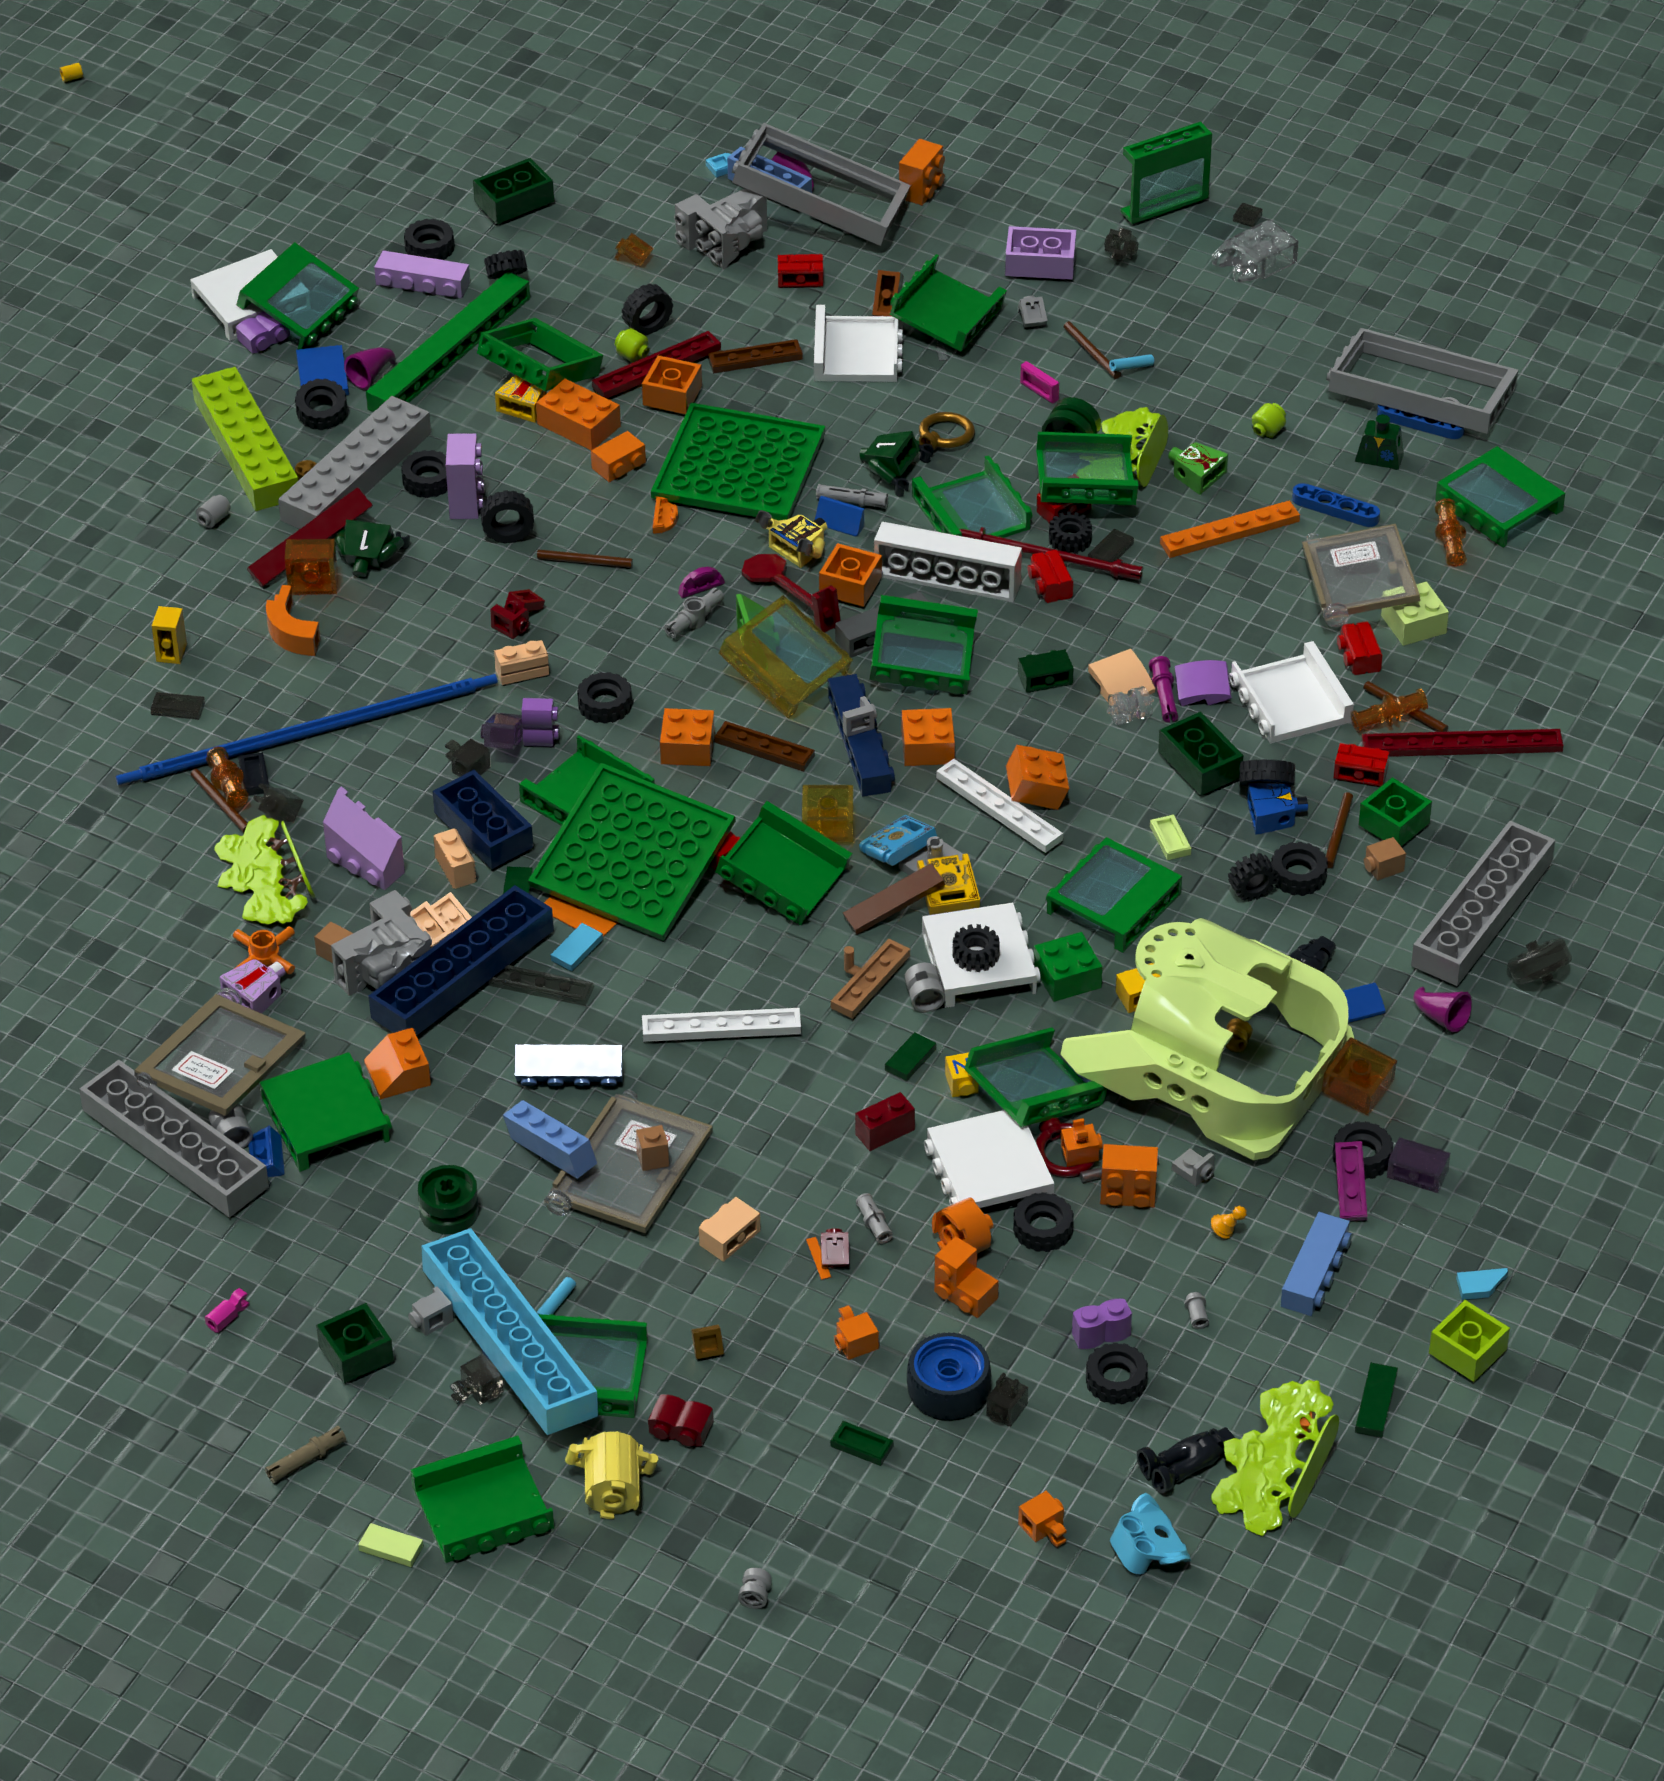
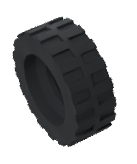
M418 220L410 224L405 230V252L408 255L445 260L454 251L453 229L442 220ZM428 238L440 240L438 242L431 244L419 242L423 239Z
M657 284L642 285L634 290L624 302L622 319L630 328L643 335H650L657 332L670 319L669 317L673 312V300ZM655 302V305L652 308V310L647 315L640 318V315L644 308L649 304Z
M320 378L313 381L310 380L303 384L296 392V414L299 421L303 422V425L309 426L311 429L323 430L331 429L333 426L336 427L344 420V416L347 414L346 393L342 386L338 385L335 381ZM324 397L331 399L333 405L328 410L315 411L311 409L310 402L313 399Z
M422 450L421 452L413 453L411 456L409 455L403 461V466H401L402 482L404 489L409 491L411 495H416L420 498L438 497L448 491L446 455L443 452ZM426 470H433L440 473L434 477L428 478L419 477L416 475L419 472Z
M504 490L503 492H496L492 496L490 495L483 502V507H481V521L484 533L496 542L514 543L524 539L534 527L533 506L530 504V500L524 494L517 493V491ZM503 510H514L518 512L519 519L511 524H502L497 522L496 514Z
M612 672L592 674L588 678L583 679L582 683L578 686V709L582 716H585L589 721L592 720L595 723L601 722L603 724L617 722V720H621L625 715H628L630 709H632L631 685L627 682L626 678L621 677L619 674H612ZM601 693H610L616 695L617 699L610 702H597L593 700V697Z
M1267 759L1243 761L1240 763L1239 784L1248 787V783L1287 784L1292 787L1295 785V764L1289 761Z
M1290 842L1287 845L1280 846L1272 855L1271 863L1279 877L1276 878L1278 882L1275 887L1281 889L1282 892L1290 893L1294 896H1305L1306 894H1313L1315 891H1319L1322 885L1324 886L1327 878L1328 860L1325 858V853L1320 851V848L1317 846H1312L1310 843ZM1300 863L1308 865L1312 871L1307 874H1295L1289 872L1286 867L1290 864Z
M1357 1121L1352 1124H1346L1343 1128L1341 1127L1334 1137L1333 1162L1336 1164L1335 1143L1362 1141V1144H1368L1376 1149L1374 1156L1363 1157L1365 1180L1383 1175L1384 1171L1389 1169L1393 1152L1392 1138L1388 1135L1387 1131L1377 1124H1371L1366 1121Z
M1042 1192L1041 1194L1034 1193L1031 1196H1026L1021 1202H1018L1017 1208L1014 1209L1013 1230L1015 1238H1018V1242L1021 1245L1023 1244L1026 1248L1037 1252L1058 1250L1061 1246H1065L1072 1237L1073 1210H1071L1070 1204L1065 1202V1199L1055 1194ZM1037 1215H1048L1054 1217L1057 1224L1051 1229H1037L1031 1226L1030 1219Z
M1124 1343L1104 1344L1102 1347L1096 1348L1089 1355L1086 1364L1087 1388L1100 1401L1113 1405L1133 1402L1143 1394V1390L1147 1387L1148 1363L1144 1359L1142 1352L1140 1353L1137 1348L1130 1347ZM1109 1366H1123L1130 1370L1131 1376L1126 1381L1114 1382L1104 1378L1103 1371Z

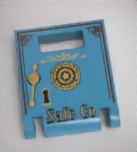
M904 815L861 841L859 848L866 855L893 866L925 847L927 840L930 837L937 836L934 827Z

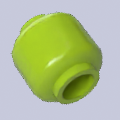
M632 328L625 331L622 330L615 339L614 345L616 346L617 354L631 362L647 357L650 351L648 338Z
M1265 403L1252 416L1253 431L1260 437H1274L1286 425L1284 409L1276 403Z

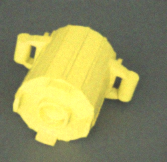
M616 1431L602 1432L590 1437L589 1440L584 1437L580 1445L571 1444L565 1462L569 1465L585 1469L586 1504L592 1510L600 1512V1518L614 1519V1514H621L630 1509L637 1510L640 1501V1474H653L658 1462V1456L644 1452L643 1445L640 1444L639 1446L638 1442L631 1435Z

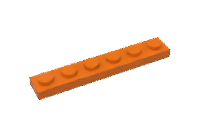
M1289 500L1160 536V545L1169 558L1300 522V514Z

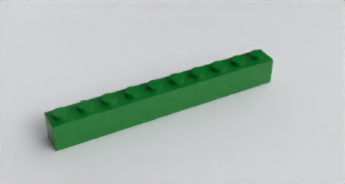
M506 272L497 279L488 289L484 290L475 300L470 302L462 311L456 314L449 322L430 338L426 339L423 344L416 350H413L409 356L399 362L396 367L366 391L367 410L374 412L391 396L410 403L479 343L482 332L496 329L530 300L529 281L510 272Z

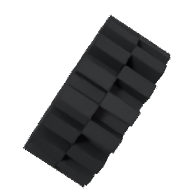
M522 250L498 252V254H492L484 259L489 279H499L506 272L517 276V274H522L528 270L524 251Z
M1062 512L1059 513V517L1055 515L1053 520H1050L1049 544L1052 545L1053 549L1058 548L1059 551L1065 550L1068 553L1073 551L1074 554H1078V550L1083 552L1085 547L1089 548L1092 541V523L1089 518L1086 519L1085 515L1082 514L1079 517L1078 512H1075L1074 515H1071V512H1067V515H1064Z
M1254 853L1250 854V858H1247V856L1242 857V862L1238 860L1235 863L1236 867H1231L1230 871L1232 873H1228L1229 883L1237 896L1244 901L1246 898L1248 901H1252L1253 897L1258 900L1261 894L1265 897L1268 894L1267 890L1272 891L1274 889L1272 884L1276 885L1278 882L1276 878L1279 877L1275 867L1266 855L1263 856L1262 853H1258L1257 856Z
M970 924L967 930L962 927L960 932L956 931L952 947L954 962L956 964L959 963L961 969L967 966L966 971L971 972L972 968H976L975 972H980V968L986 971L989 970V966L994 967L995 962L999 960L1000 949L999 936L996 935L994 930L989 932L990 927L986 925L982 929L981 924H977L976 928H973L972 924ZM971 946H980V947H983L984 949H981V950H971V949H969V947H971Z

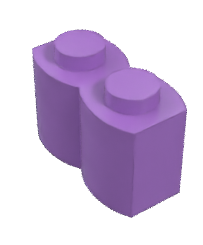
M264 311L260 312L255 318H248L236 326L237 340L251 353H258L268 348L271 344L282 342L291 334L290 329Z
M523 698L522 727L524 746L554 747V740H559L560 727L555 725V721L558 722V707L554 706L553 699Z
M1111 1299L1105 1301L1100 1306H1085L1073 1312L1072 1336L1079 1349L1095 1348L1104 1342H1118L1131 1335L1132 1312L1126 1300Z

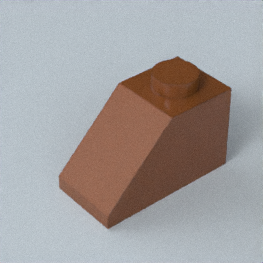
M878 270L873 316L893 317L890 315L892 309L890 303L893 295L899 293L902 289L904 275L901 272Z

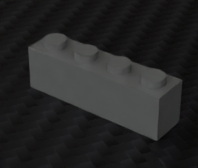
M921 591L902 597L929 602ZM879 607L835 623V641L849 658L873 650ZM886 634L883 637V645L904 637Z

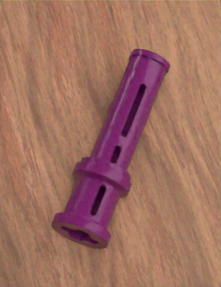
M1157 656L1149 662V669L1153 672L1152 684H1154L1158 691L1162 719L1169 723V714H1171L1174 722L1178 719V713L1171 687L1174 682V677L1169 671L1171 663L1169 658Z

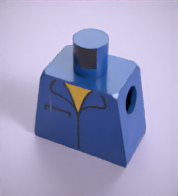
M1248 783L1247 804L1255 835L1294 826L1296 812L1308 811L1307 797L1293 798L1290 786L1287 784Z

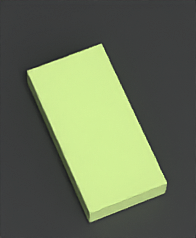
M1174 815L1150 820V828L1167 860L1191 855L1192 848Z
M370 1523L358 1546L359 1551L412 1567L423 1547V1539Z

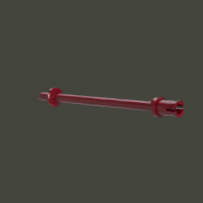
M981 527L979 532L959 529L962 537L1021 547L1024 553L1037 554L1043 552L1045 554L1046 551L1055 550L986 534L985 527ZM1059 551L1064 562L1109 571L1114 578L1124 577L1139 582L1142 578L1143 573L1141 571H1143V566L1123 563L1121 559L1108 562Z

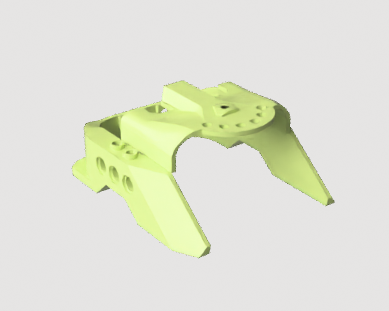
M1199 918L1191 924L1173 922L1153 928L1141 938L1136 949V967L1145 983L1137 1004L1131 1030L1066 1038L1063 1041L1060 1055L1077 1074L1132 1101L1158 1098L1189 1113L1207 1138L1252 1160L1269 1157L1280 1148L1350 1054L1354 1035L1351 1026L1348 1025V1004L1344 992L1334 980L1321 971L1256 940L1245 938L1209 920ZM1173 932L1177 936H1171L1168 933ZM1186 932H1192L1194 935H1187ZM1159 938L1162 941H1155L1154 939ZM1146 961H1151V962H1153L1154 964H1153V965H1148V964H1146L1145 962H1146ZM1156 973L1161 977H1154L1152 974ZM1270 1002L1276 1004L1292 1028L1309 1035L1323 1045L1319 1054L1318 1064L1311 1073L1308 1071L1303 1073L1297 1081L1293 1093L1278 1097L1261 1094L1217 1072L1222 1052L1233 1037V1032L1222 1028L1215 1021V1017L1221 1010L1244 1021H1248L1253 1014L1266 1008Z

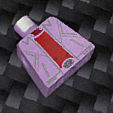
M253 959L219 977L221 993L225 998L262 1014L280 997V977L285 975V969L279 962L266 967L258 960Z

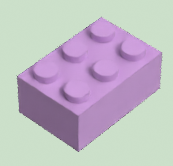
M1009 226L1005 276L1073 280L1076 230Z
M476 433L448 434L446 476L450 519H478L479 509L483 507V495L480 494L484 493V479L479 477L483 476V461L478 459V457H482V445L477 443Z

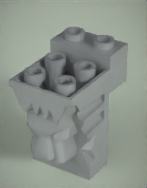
M744 188L709 205L700 196L695 194L675 204V238L679 244H682L689 251L697 248L708 256L712 262L719 265L722 269H726L728 264L738 256V251L746 248L751 241L761 239L763 233L767 231V197Z
M396 890L369 903L371 925L331 945L335 982L349 996L362 991L367 984L378 989L431 949L432 940L430 935L426 931H422L411 916L412 906L410 901L406 897H402Z

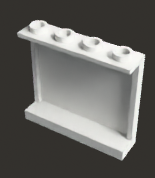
M272 249L190 279L193 298L201 297L221 320L225 327V335L229 341L237 338L236 326L240 322L248 318H255L263 311L253 303L242 310L236 303L240 290L278 257ZM296 277L268 301L270 305L289 318L311 310L309 292Z
M816 305L814 381L897 382V372L902 373V359H898L902 358V344L898 343H902L903 321L895 317L825 316V305Z
M1314 641L1304 643L1303 655L1241 671L1236 661L1232 662V670L1229 673L1230 684L1237 689L1241 702L1247 705L1251 718L1256 720L1261 734L1266 736L1270 744L1352 722L1354 704Z
M1013 903L922 916V936L930 962L936 967L940 977V983L945 993V1001L943 1003L945 1008L955 1006V995L1029 984L1032 994H1036L1037 983L1040 982L1039 968L1033 965L1034 953L1032 948L1028 949L1027 947L1028 935L1026 930L1022 931V916L1020 912L1016 913ZM970 924H972L973 928H976L977 924H981L982 929L986 925L990 927L989 932L994 930L996 935L999 936L1000 941L999 960L995 962V966H989V970L986 971L980 968V972H975L976 968H972L971 972L966 971L967 966L961 969L959 963L956 964L952 956L953 937H955L956 931L960 932L962 927L967 930ZM971 946V947H969V949H971V950H981V949H984L983 947H980V946Z
M1005 1110L927 1128V1140H924V1148L927 1156L931 1155L933 1158L934 1172L941 1177V1187L943 1193L949 1195L950 1205L971 1197L976 1205L982 1208L1031 1196L1034 1193L1054 1194V1181L1029 1127H1021Z

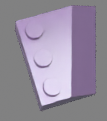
M341 786L337 790L323 821L327 858L331 862L348 869L352 874H357L366 879L370 884L386 890L405 873L402 838L379 817L373 819L369 816L361 802L357 801L354 803L346 796L348 791Z

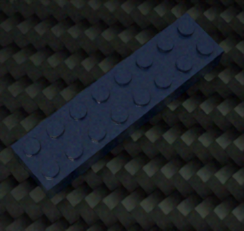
M514 885L368 996L371 1019L393 1033L413 1028L417 1036L554 931L552 908Z

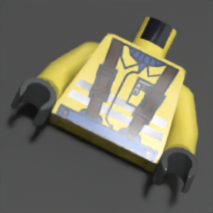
M760 510L758 512L755 522L760 523L763 529L769 530V547L800 568L804 567L812 558L818 559L822 556L825 547L824 531L827 529V524L822 518H817L812 522L803 515H796L787 520L777 521L766 511Z

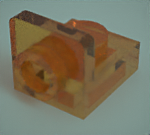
M631 233L627 239L622 238L615 248L618 252L614 258L618 261L624 254L641 266L654 248Z

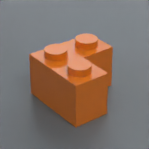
M955 1236L935 1255L934 1292L941 1298L947 1299L959 1306L962 1311L979 1318L998 1299L999 1281L977 1268V1249Z

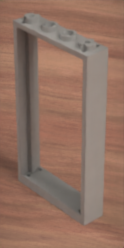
M763 123L759 130L756 129L751 140L749 139L745 150H742L739 160H736L732 169V173L735 174L732 183L880 246L901 210L911 186L766 123ZM762 146H766L888 198L892 202L881 222H878L750 166Z

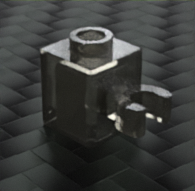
M473 739L468 740L462 746L455 740H450L445 744V748L450 750L445 755L451 760L452 773L461 777L475 770L481 776L491 767L490 749Z
M259 784V787L264 790L263 797L256 795L253 797L256 802L261 803L258 809L277 821L284 820L285 822L294 823L304 800L287 789Z
M484 1353L460 1366L461 1380L450 1385L454 1392L451 1398L457 1404L464 1402L469 1395H472L481 1405L503 1393L502 1375Z
M1002 1373L996 1381V1387L987 1397L986 1416L995 1422L1011 1427L1028 1405V1387L1021 1384L1018 1379L1012 1380L1006 1377L1005 1373Z

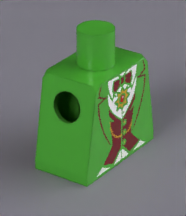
M1197 442L1192 443L1184 451L1173 447L1168 456L1169 460L1174 462L1175 478L1199 495L1227 473L1228 454Z

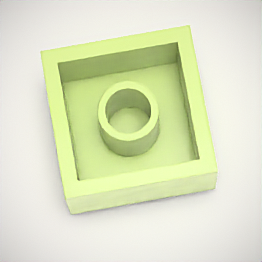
M1427 581L1416 584L1420 594V601L1382 608V618L1403 646L1447 633L1449 611ZM1404 589L1384 593L1383 599L1405 595Z

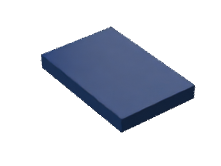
M342 345L296 350L301 386L310 380L328 379L335 381L338 385L340 384L342 389L345 390L346 395H349Z

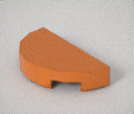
M656 497L653 534L671 530L678 521L677 506L668 502L667 498Z

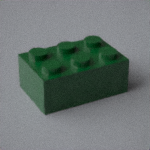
M531 158L473 180L474 202L496 224L554 202L553 180Z
M1198 712L1159 730L1158 752L1200 795L1239 779L1240 763L1243 762L1244 755L1202 712Z

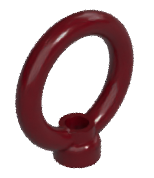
M1058 1118L1042 1121L1039 1124L1041 1133L1036 1139V1144L1050 1174L1059 1177H1075L1080 1172L1089 1170L1095 1162L1063 1167L1052 1163L1046 1157V1143L1049 1140L1059 1139L1061 1137V1129L1073 1127L1072 1123H1061Z

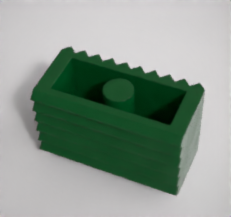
M1066 649L1050 650L1047 653L1037 655L1028 654L1018 658V675L1027 693L1048 689L1049 687L1052 689L1053 687L1057 688L1058 686L1062 687L1063 685L1073 684L1074 668Z

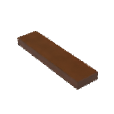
M798 339L708 353V361L713 374L803 360V353Z
M728 721L723 723L714 736V743L803 772L815 757V750Z
M930 863L843 912V915L855 934L858 935L945 886V883L933 864Z

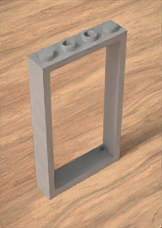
M1360 328L1356 336L1351 337L1349 346L1344 347L1342 356L1337 357L1334 367H1330L1329 373H1327V381H1329L1328 391L1488 434L1516 390L1519 370ZM1362 352L1494 387L1496 390L1485 407L1479 409L1350 374L1349 371Z

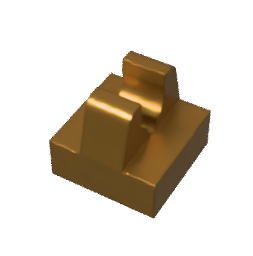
M719 1325L691 1330L696 1359L724 1354Z

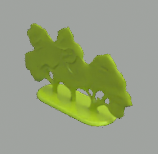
M1148 407L1138 408L1135 411H1125L1101 423L1105 434L1132 435L1131 461L1139 455L1137 465L1132 463V471L1137 470V479L1143 487L1149 483L1168 439V422L1165 415L1151 413ZM1142 428L1146 430L1144 431L1146 434H1139L1136 429ZM1147 438L1142 450H1138L1136 448L1137 443ZM1082 455L1078 457L1080 462L1089 463L1090 466L1079 471L1075 477L1124 480V472L1121 471L1123 469L1121 457Z
M1309 1379L1303 1384L1290 1381L1289 1383L1282 1384L1279 1388H1271L1261 1393L1260 1412L1267 1422L1268 1429L1263 1433L1252 1430L1245 1433L1242 1439L1233 1438L1224 1442L1226 1460L1236 1466L1237 1473L1220 1480L1211 1495L1212 1502L1216 1505L1220 1514L1235 1513L1239 1509L1243 1510L1245 1529L1260 1536L1265 1535L1267 1530H1273L1281 1526L1283 1520L1279 1508L1281 1500L1290 1497L1288 1512L1292 1518H1295L1301 1512L1336 1438L1339 1428L1338 1415L1330 1416L1320 1433L1317 1428V1419L1330 1413L1334 1405L1331 1397L1321 1392L1318 1380L1312 1381ZM1310 1411L1315 1412L1314 1419L1310 1417ZM1302 1417H1305L1311 1424L1308 1427L1311 1430L1310 1433L1301 1427L1300 1419ZM1300 1433L1305 1435L1302 1439L1297 1438ZM1311 1439L1315 1441V1444L1307 1461L1298 1460L1295 1456L1298 1445L1303 1441ZM1295 1469H1303L1292 1490L1285 1482L1286 1478ZM1274 1490L1282 1492L1279 1496L1272 1495Z

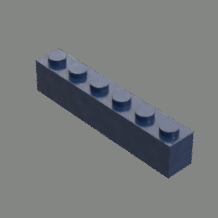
M857 674L828 678V699L861 796L865 797L891 792V782L895 781L894 769L892 766H888V752L882 749L883 739L881 733L876 732V718H874V729L848 737L843 732V712L860 707V697H866L864 684L859 683Z

